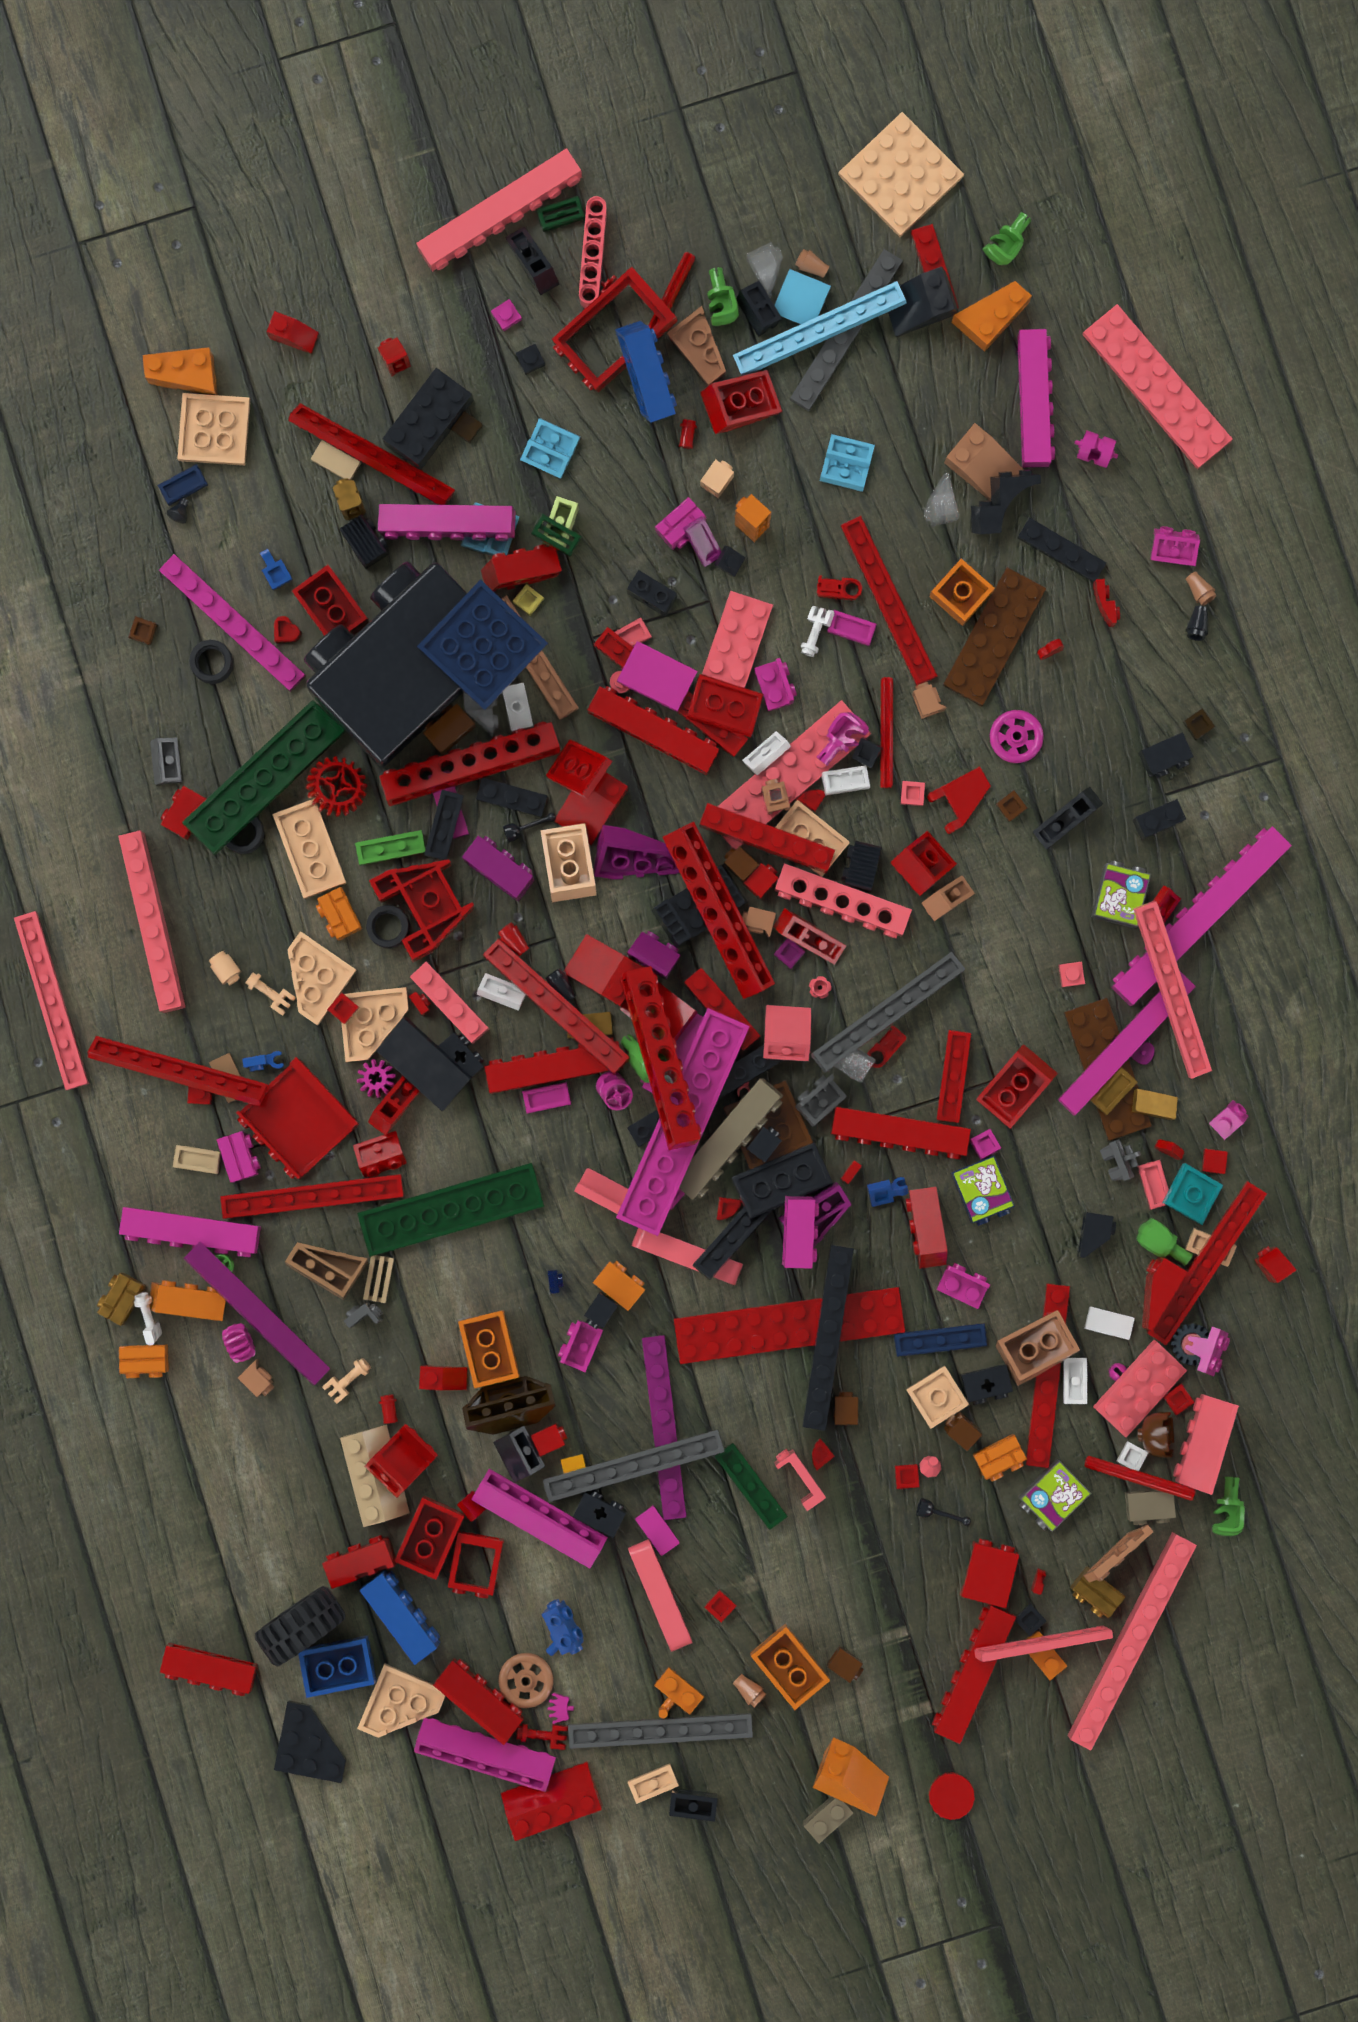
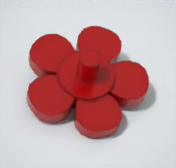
M615 275L610 280L601 282L600 285L604 288L599 296L617 280Z

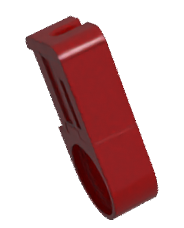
M822 575L818 577L816 593L818 597L852 601L858 599L862 593V585L857 579L842 577L840 581L837 579H822ZM848 584L857 585L858 593L856 595L846 593L845 588Z
M891 1026L892 1030H888L879 1041L880 1044L876 1042L867 1053V1063L871 1067H882L906 1040V1036L895 1026ZM879 1051L883 1054V1061L880 1064H874L871 1061L870 1056L872 1052Z

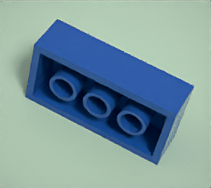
M641 321L615 329L641 415L651 423L676 414L674 407L677 406L673 393L670 394L667 387L670 385V380L667 373L663 372L661 367L664 361L660 350L657 351L654 344L657 342L654 330Z
M385 1569L366 1583L359 1591L413 1664L416 1665L437 1649L440 1644V1635L433 1626L429 1628L425 1620L427 1618L420 1608L415 1609L412 1605L413 1599L408 1591L400 1589L397 1584L399 1583L397 1576L392 1571L388 1572Z

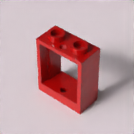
M465 1531L458 1532L448 1587L453 1588L452 1592L466 1594V1591L475 1592V1596L480 1598H488V1595L493 1596L504 1539ZM462 1543L495 1549L489 1587L455 1581Z

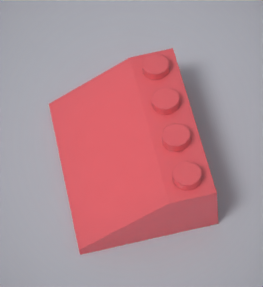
M1201 1394L1200 1398H1196L1193 1406V1411H1196L1193 1420L1190 1419L1186 1431L1189 1433L1187 1442L1184 1441L1180 1449V1454L1183 1455L1181 1463H1177L1174 1469L1173 1476L1176 1477V1482L1210 1495L1213 1494L1239 1407L1238 1405Z

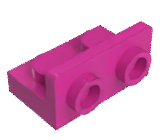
M1164 526L1160 527V529H1154L1151 560L1196 566L1200 538L1195 531L1184 529L1182 532L1173 531V528Z
M777 658L774 662L754 668L761 692L764 694L763 698L768 712L794 703V697L797 694L793 683L789 684L787 676L790 673L786 662L782 663L781 659Z
M954 1263L953 1267L947 1265L936 1290L978 1309L987 1289L990 1287V1284L986 1283L987 1278L977 1273L971 1276L965 1273L966 1268Z

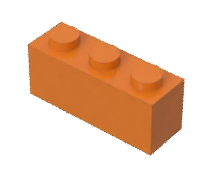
M751 494L748 498L744 496L736 504L735 526L755 543L770 527L771 511Z

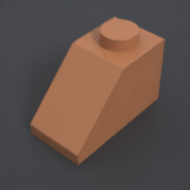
M960 876L923 901L922 904L927 913L936 921L975 893L964 877Z

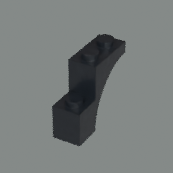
M1019 470V474L1012 475L1011 471L998 472L999 476L990 477L991 500L979 501V505L971 506L972 533L981 535L1002 533L1003 517L1010 502L1025 488L1041 484V475L1033 474L1032 470Z

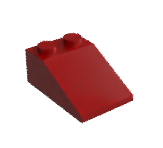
M768 370L712 383L700 392L715 434L734 430L782 412Z
M605 772L588 799L571 791L554 822L562 827L585 823L588 844L592 846L600 834L602 826L606 825L627 793L628 786Z
M586 934L564 971L567 976L621 1008L626 998L620 977L628 970L644 967Z
M1023 1044L976 1100L1011 1129L1058 1073Z
M1157 1257L1156 1260L1152 1259L1146 1268L1148 1274L1146 1275L1142 1327L1153 1331L1188 1273L1163 1257Z

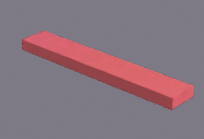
M1104 1625L976 1648L975 1658L986 1662L1113 1638V1633L1111 1629Z

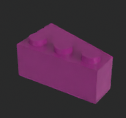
M837 1182L812 1196L815 1199V1203L819 1204V1215L814 1220V1226L818 1227L817 1240H814L813 1248L824 1238L823 1236L835 1225L851 1205ZM783 1214V1215H781V1216L778 1217V1218H779V1220L781 1221V1223H782L783 1226H784V1214Z

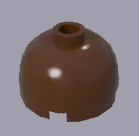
M1171 1412L1153 1413L1143 1421L1142 1428H1138V1442H1143L1144 1449L1154 1457H1173L1174 1449H1170V1444L1174 1443L1173 1418H1169Z

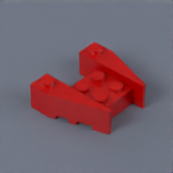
M449 859L429 864L413 865L406 868L390 869L369 880L380 904L401 893L421 930L401 940L413 963L432 953L474 909L473 902L461 908L442 871L451 867Z

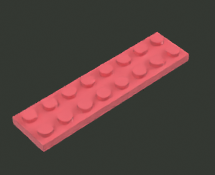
M1118 304L1083 332L1082 335L1197 469L1233 440Z
M841 700L790 744L791 747L759 775L755 774L718 807L768 824L783 810L774 811L771 815L767 814L762 793V786H766L765 782L773 779H778L779 782L784 781L789 804H791L822 777V772L832 769L857 747H848L849 750L847 752L844 750L839 751L828 766L816 757L830 742L826 735L835 718L840 713L853 712ZM868 732L865 736L852 734L850 738L859 743L862 737L867 739L871 733ZM780 788L769 791L771 801L782 799ZM722 836L731 848L733 847L735 850L744 844Z

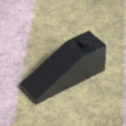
M525 227L505 237L540 296L560 285L553 267Z
M1089 786L1035 829L1033 833L1042 845L1048 849L1101 807L1103 802Z

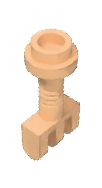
M252 973L245 984L248 985L250 990L255 987L272 999L274 1002L270 1007L283 1016L285 1011L279 1008V1005L282 1004L289 1008L291 1005L284 998L287 996L288 999L294 1001L296 997L284 988L280 994L259 980L261 978L259 973L257 975Z
M364 1358L355 1360V1367L340 1381L334 1376L322 1386L324 1390L330 1388L331 1385L334 1387L328 1393L330 1397L337 1392L340 1394L334 1400L336 1404L349 1394L345 1387L360 1374L366 1376L369 1373L371 1366Z

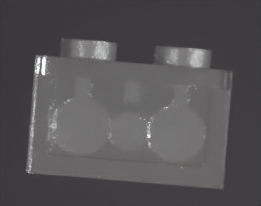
M858 1049L834 1067H837L850 1078L861 1083L874 1064L875 1059Z

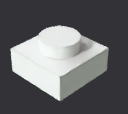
M1127 1441L1117 1462L1130 1469L1139 1471L1148 1452Z

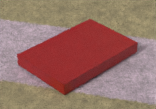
M699 674L687 718L751 738L764 694Z
M570 739L546 774V777L588 799L613 761Z
M658 982L659 994L664 998V1012L670 1019V1033L677 1041L698 1012ZM640 989V993L643 996L648 997L647 992L643 989ZM625 1001L620 1010L631 1018L627 1001ZM646 1011L648 1017L654 1018L652 1012ZM652 1032V1035L660 1040V1036L656 1032Z

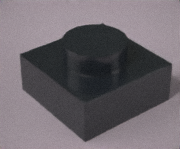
M536 343L515 353L525 375L545 366Z
M724 546L714 565L731 577H735L746 557L731 547Z
M862 737L852 758L872 768L883 747Z
M1031 1603L1015 1619L1029 1636L1046 1622L1045 1618Z

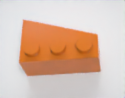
M1014 281L955 314L952 323L985 352L1029 304L1032 295Z
M209 347L142 355L144 374L149 384L176 390H186L196 394L218 395L214 357Z
M162 1280V1283L152 1282L150 1296L153 1301L149 1306L151 1311L156 1313L223 1321L226 1300L211 1286H207V1290L198 1289L199 1285L185 1283L183 1287L176 1286V1282Z

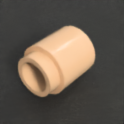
M221 951L209 960L210 968L223 985L228 983L230 986L240 979L239 974L241 970L229 954L226 955L224 951Z

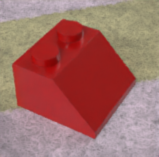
M928 830L890 862L919 896L957 865Z

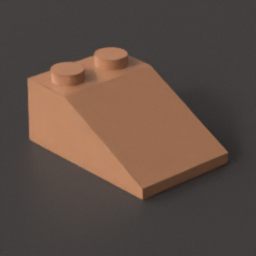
M976 423L973 424L948 454L944 464L989 500H991L990 477L999 476L998 472L1011 471L1012 475L1019 474V470H1024L992 436Z
M1058 1310L998 1340L996 1348L1017 1386L1040 1375L1080 1351Z

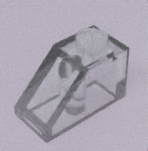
M772 242L747 254V261L755 277L761 282L769 297L772 296L781 269V260L783 259L780 249L778 247L774 248Z
M949 473L943 474L927 501V508H924L925 519L930 521L931 527L954 522L959 518Z

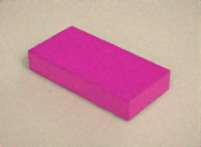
M834 610V617L827 632L870 646L877 624Z
M567 1082L522 1091L527 1114L571 1105Z
M654 1505L635 1518L661 1556L680 1543Z

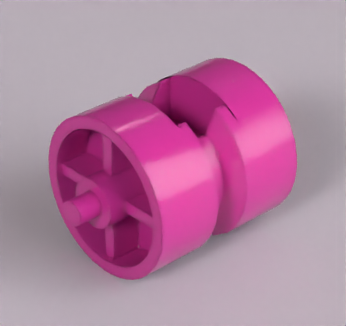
M1086 430L1083 440L1075 441V444L1079 445L1078 459L1087 462L1094 460L1095 465L1107 468L1110 459H1117L1118 454L1114 453L1116 444L1114 439L1105 436L1100 439L1097 433Z
M609 1071L602 1074L597 1080V1092L607 1107L612 1110H622L629 1106L633 1098V1092L621 1074L617 1072L613 1075Z

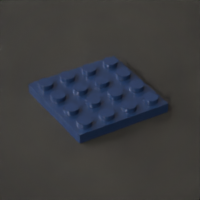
M480 579L417 648L485 711L548 643Z

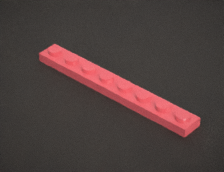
M1151 901L1133 908L1188 1077L1192 1079L1208 1073L1212 1069L1157 901Z
M34 911L15 917L14 921L65 1090L87 1085L89 1082L38 913Z

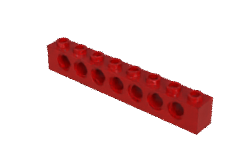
M540 722L535 724L534 728L527 730L524 728L517 729L511 735L505 737L498 735L489 742H476L471 744L470 748L463 750L459 748L453 749L447 755L441 757L434 755L427 758L425 762H412L399 770H386L379 778L389 807L560 754V746L552 722ZM533 738L540 740V743L536 746L528 744ZM511 745H516L518 750L510 753L507 751V748ZM489 752H495L497 754V756L494 759L490 760L485 758L486 754ZM471 758L475 760V763L472 766L464 765V762L467 759ZM447 765L454 767L450 773H445L442 769ZM424 772L432 773L431 778L427 780L422 779L421 775ZM402 779L411 780L408 786L403 787L399 785Z
M694 821L663 836L666 847L742 998L746 999L774 985L775 982Z
M652 966L628 970L620 977L668 1149L674 1150L695 1145L701 1139V1128L696 1123L694 1117L695 1107L693 1102H690L688 1096L689 1086L682 1075L683 1065L676 1054V1040L670 1033V1019L664 1012V998L658 991V977L656 973H653ZM640 989L645 990L648 997L643 996L640 993ZM646 1011L652 1012L654 1018L648 1017ZM652 1032H656L660 1036V1040L655 1039ZM658 1053L663 1054L666 1057V1061H662ZM664 1075L670 1076L672 1083L667 1082ZM671 1097H675L679 1105L672 1103ZM677 1118L684 1121L685 1127L677 1123Z

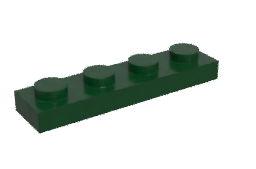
M731 1443L724 1449L725 1452L715 1455V1458L767 1528L771 1530L788 1516L735 1444Z

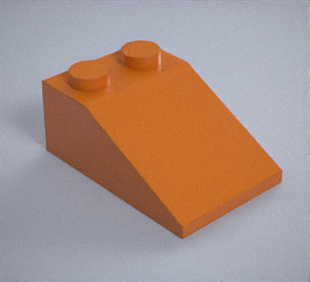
M833 1737L824 1752L812 1788L876 1816L889 1776L857 1748Z

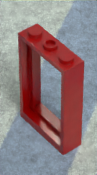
M633 267L629 268L552 338L555 344L552 348L561 358L565 355L570 362L567 365L575 374L580 372L584 376L582 382L590 391L594 388L599 393L626 368L624 357L622 355L597 378L566 342L628 285L661 320L652 328L657 339L678 321L674 313Z

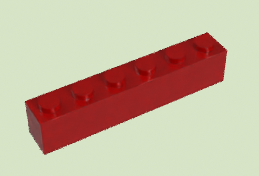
M609 686L605 688L599 687L587 709L588 714L707 776L719 753V748L716 747L717 743L707 738L704 741L696 737L697 733L689 728L682 730L677 727L678 723L666 717L663 720L657 716L658 713L649 707L643 709L637 706V701L627 696L625 699L618 696V692Z
M709 803L706 805L699 824L700 828L827 874L835 849Z
M609 1038L620 1048L619 1041H614L613 1038ZM578 1044V1049L569 1050V1046L556 1048V1053L547 1054V1050L533 1053L534 1057L525 1058V1055L511 1057L512 1061L503 1063L502 1059L489 1061V1065L485 1066L490 1094L609 1071L580 1044Z
M835 1107L831 1134L836 1135V1140L849 1141L850 1137L858 1139L857 1143L871 1145V1141L880 1142V1147L893 1149L894 1145L903 1146V1151L916 1152V1148L924 1149L927 1155L938 1156V1153L942 1152L948 1153L947 1158L960 1160L961 1156H967L971 1129Z
M988 1604L987 1608H982L978 1617L981 1620L978 1629L974 1628L969 1637V1641H971L968 1650L964 1649L961 1655L960 1662H962L959 1671L955 1670L950 1681L953 1684L950 1692H945L941 1704L944 1706L940 1713L937 1712L932 1721L935 1733L958 1744L961 1743L997 1662V1660L980 1661L975 1658V1649L1005 1643L1016 1619L1014 1614L991 1604Z

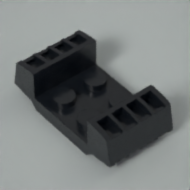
M724 864L719 865L717 869L739 909L748 901ZM687 888L669 900H664L652 909L653 914L676 948L707 930V926Z

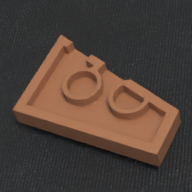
M701 306L671 329L667 336L706 385L709 386L725 375L726 370Z
M1146 1525L1128 1532L1083 1576L1088 1582L1102 1581L1109 1575V1570L1112 1567L1118 1566L1127 1554L1135 1550L1141 1542L1153 1533V1530Z

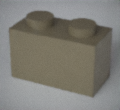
M1156 1489L1125 1492L1127 1520L1133 1521V1525L1147 1524V1520L1155 1519L1156 1523H1168L1170 1518H1176L1174 1495Z
M830 1796L803 1821V1825L820 1844L853 1814V1809L849 1804Z

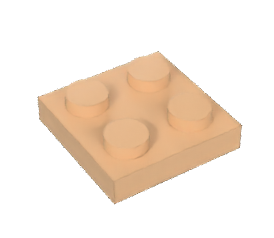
M945 1365L906 1389L930 1429L969 1405Z

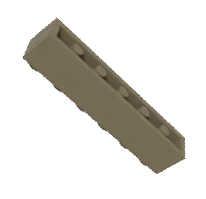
M764 1078L759 1079L691 1159L679 1189L692 1200L697 1197L701 1199L710 1189L707 1185L712 1179L716 1182L724 1173L722 1170L726 1163L731 1164L739 1154L736 1151L741 1145L746 1147L753 1139L752 1132L756 1128L760 1130L766 1124L768 1119L765 1117L769 1112H776L783 1102L780 1099L783 1095Z

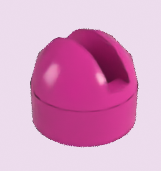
M1121 1363L1113 1364L1109 1368L1110 1378L1117 1381L1120 1376L1114 1369L1117 1367L1124 1373L1127 1370L1125 1365Z

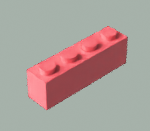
M427 962L410 976L472 1044L489 1030L484 1022Z

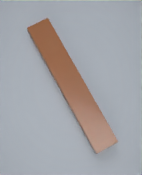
M507 595L501 598L512 610H514L518 614L517 610L515 609ZM541 651L526 668L558 719L562 720L578 710L579 707L543 651Z

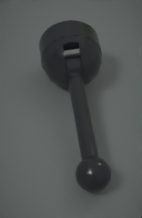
M549 813L547 817L521 827L514 823L502 826L508 843L517 840L521 835V831L547 821H555L556 815Z
M921 1498L918 1503L917 1516L926 1518L934 1513L960 1521L965 1526L971 1523L969 1517L962 1518L935 1509L933 1503L928 1499Z

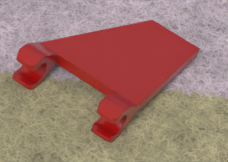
M981 767L966 773L927 795L931 803L945 796L957 819L944 827L947 834H951L963 827L991 785Z

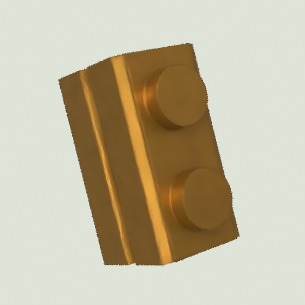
M345 478L337 481L333 491L344 519L351 520L361 514L365 515L366 510L354 480Z
M121 1272L118 1276L114 1275L110 1280L108 1286L111 1289L107 1296L103 1294L97 1304V1307L100 1309L97 1313L120 1326H124L135 1307V1296L143 1293L146 1285Z
M1086 1566L1070 1587L1075 1591L1072 1595L1081 1603H1084L1085 1600L1092 1605L1090 1610L1100 1618L1103 1615L1109 1618L1124 1600L1125 1596L1104 1579L1100 1582L1098 1580L1088 1582L1083 1576L1090 1569Z

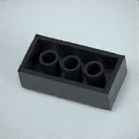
M435 368L382 438L384 444L411 465L422 470L450 433L451 428L462 413L474 401L472 393L438 368Z

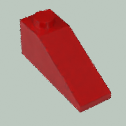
M784 908L773 926L781 935L834 965L846 948L844 943Z
M402 1076L375 1108L368 1123L386 1136L420 1091Z

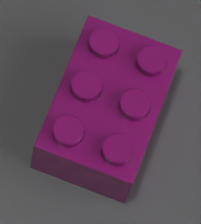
M478 835L462 856L464 862L519 902L535 881L532 876V870L523 863L517 865L514 862V857L503 849L502 852L497 850L496 843L487 836L481 838Z

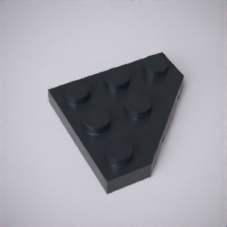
M294 1701L287 1702L274 1770L342 1783L347 1759L342 1751L339 1750L333 1741L334 1739L324 1724L321 1723L311 1705Z

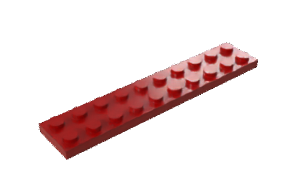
M899 1287L847 1294L840 1341L905 1332ZM822 1298L675 1318L674 1325L680 1364L812 1346L815 1344Z

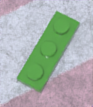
M422 830L355 843L360 866L424 854L426 850Z

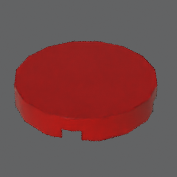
M954 1772L944 1773L936 1777L928 1793L929 1802L934 1812L940 1817L949 1820L959 1819L967 1815L975 1800L974 1789L969 1780Z

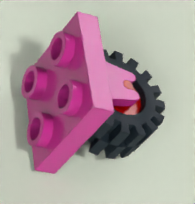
M1196 1324L1183 1325V1328H1179L1177 1334L1173 1335L1174 1342L1172 1341L1174 1348L1172 1350L1176 1354L1177 1359L1185 1364L1198 1366V1371L1214 1376L1215 1372L1218 1373L1222 1366V1360L1220 1359L1222 1351L1227 1350L1230 1338H1228L1229 1333L1212 1327L1209 1332L1205 1327Z

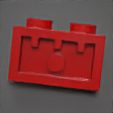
M396 1131L388 1133L386 1136L382 1135L353 1145L359 1169L365 1178L375 1177L381 1172L390 1169L395 1170L407 1164Z

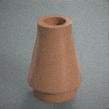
M805 249L801 251L795 263L799 267L798 270L818 275L824 278L829 269V266L812 251Z
M1196 571L1185 579L1196 602L1200 603L1201 606L1208 604L1216 597L1215 589L1199 576Z
M743 1674L733 1682V1685L738 1689L747 1704H751L754 1708L767 1695L763 1691V1687L751 1681Z

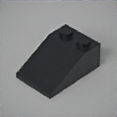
M942 266L922 273L899 285L907 304L889 311L888 314L896 337L957 314L959 311L947 273Z

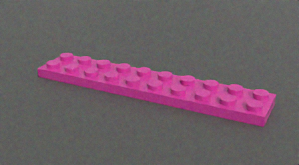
M709 1008L704 1015L683 1063L682 1071L683 1078L689 1086L688 1096L690 1102H693L695 1107L694 1117L696 1123L700 1125L701 1137L750 1027ZM671 1097L672 1103L679 1105L678 1100L675 1097ZM659 1118L616 1218L658 1236L699 1141L692 1146L669 1150ZM677 1118V1123L685 1127L684 1121Z

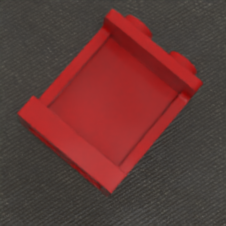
M405 1424L364 1467L398 1498L432 1463L438 1454L431 1445L425 1443L418 1436L413 1428Z
M979 1539V1542L973 1541V1549L964 1585L961 1586L960 1596L1006 1608L1019 1554L1014 1552V1547L1002 1544L1001 1548L992 1546L993 1542L985 1539Z

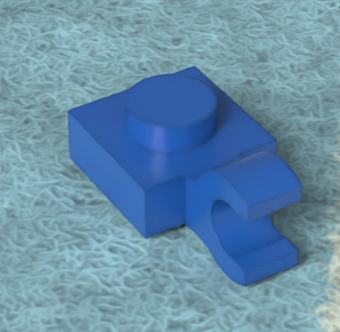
M268 549L260 552L267 565L266 568L262 569V572L273 591L293 580L281 559L275 562Z
M275 1051L268 1055L243 1058V1067L246 1069L250 1068V1072L264 1070L263 1066L269 1064L277 1069L283 1068V1063L276 1064L274 1062L275 1057L282 1055V1052Z
M904 1177L895 1179L892 1184H890L889 1180L867 1185L872 1207L894 1202L893 1197L908 1194V1187Z

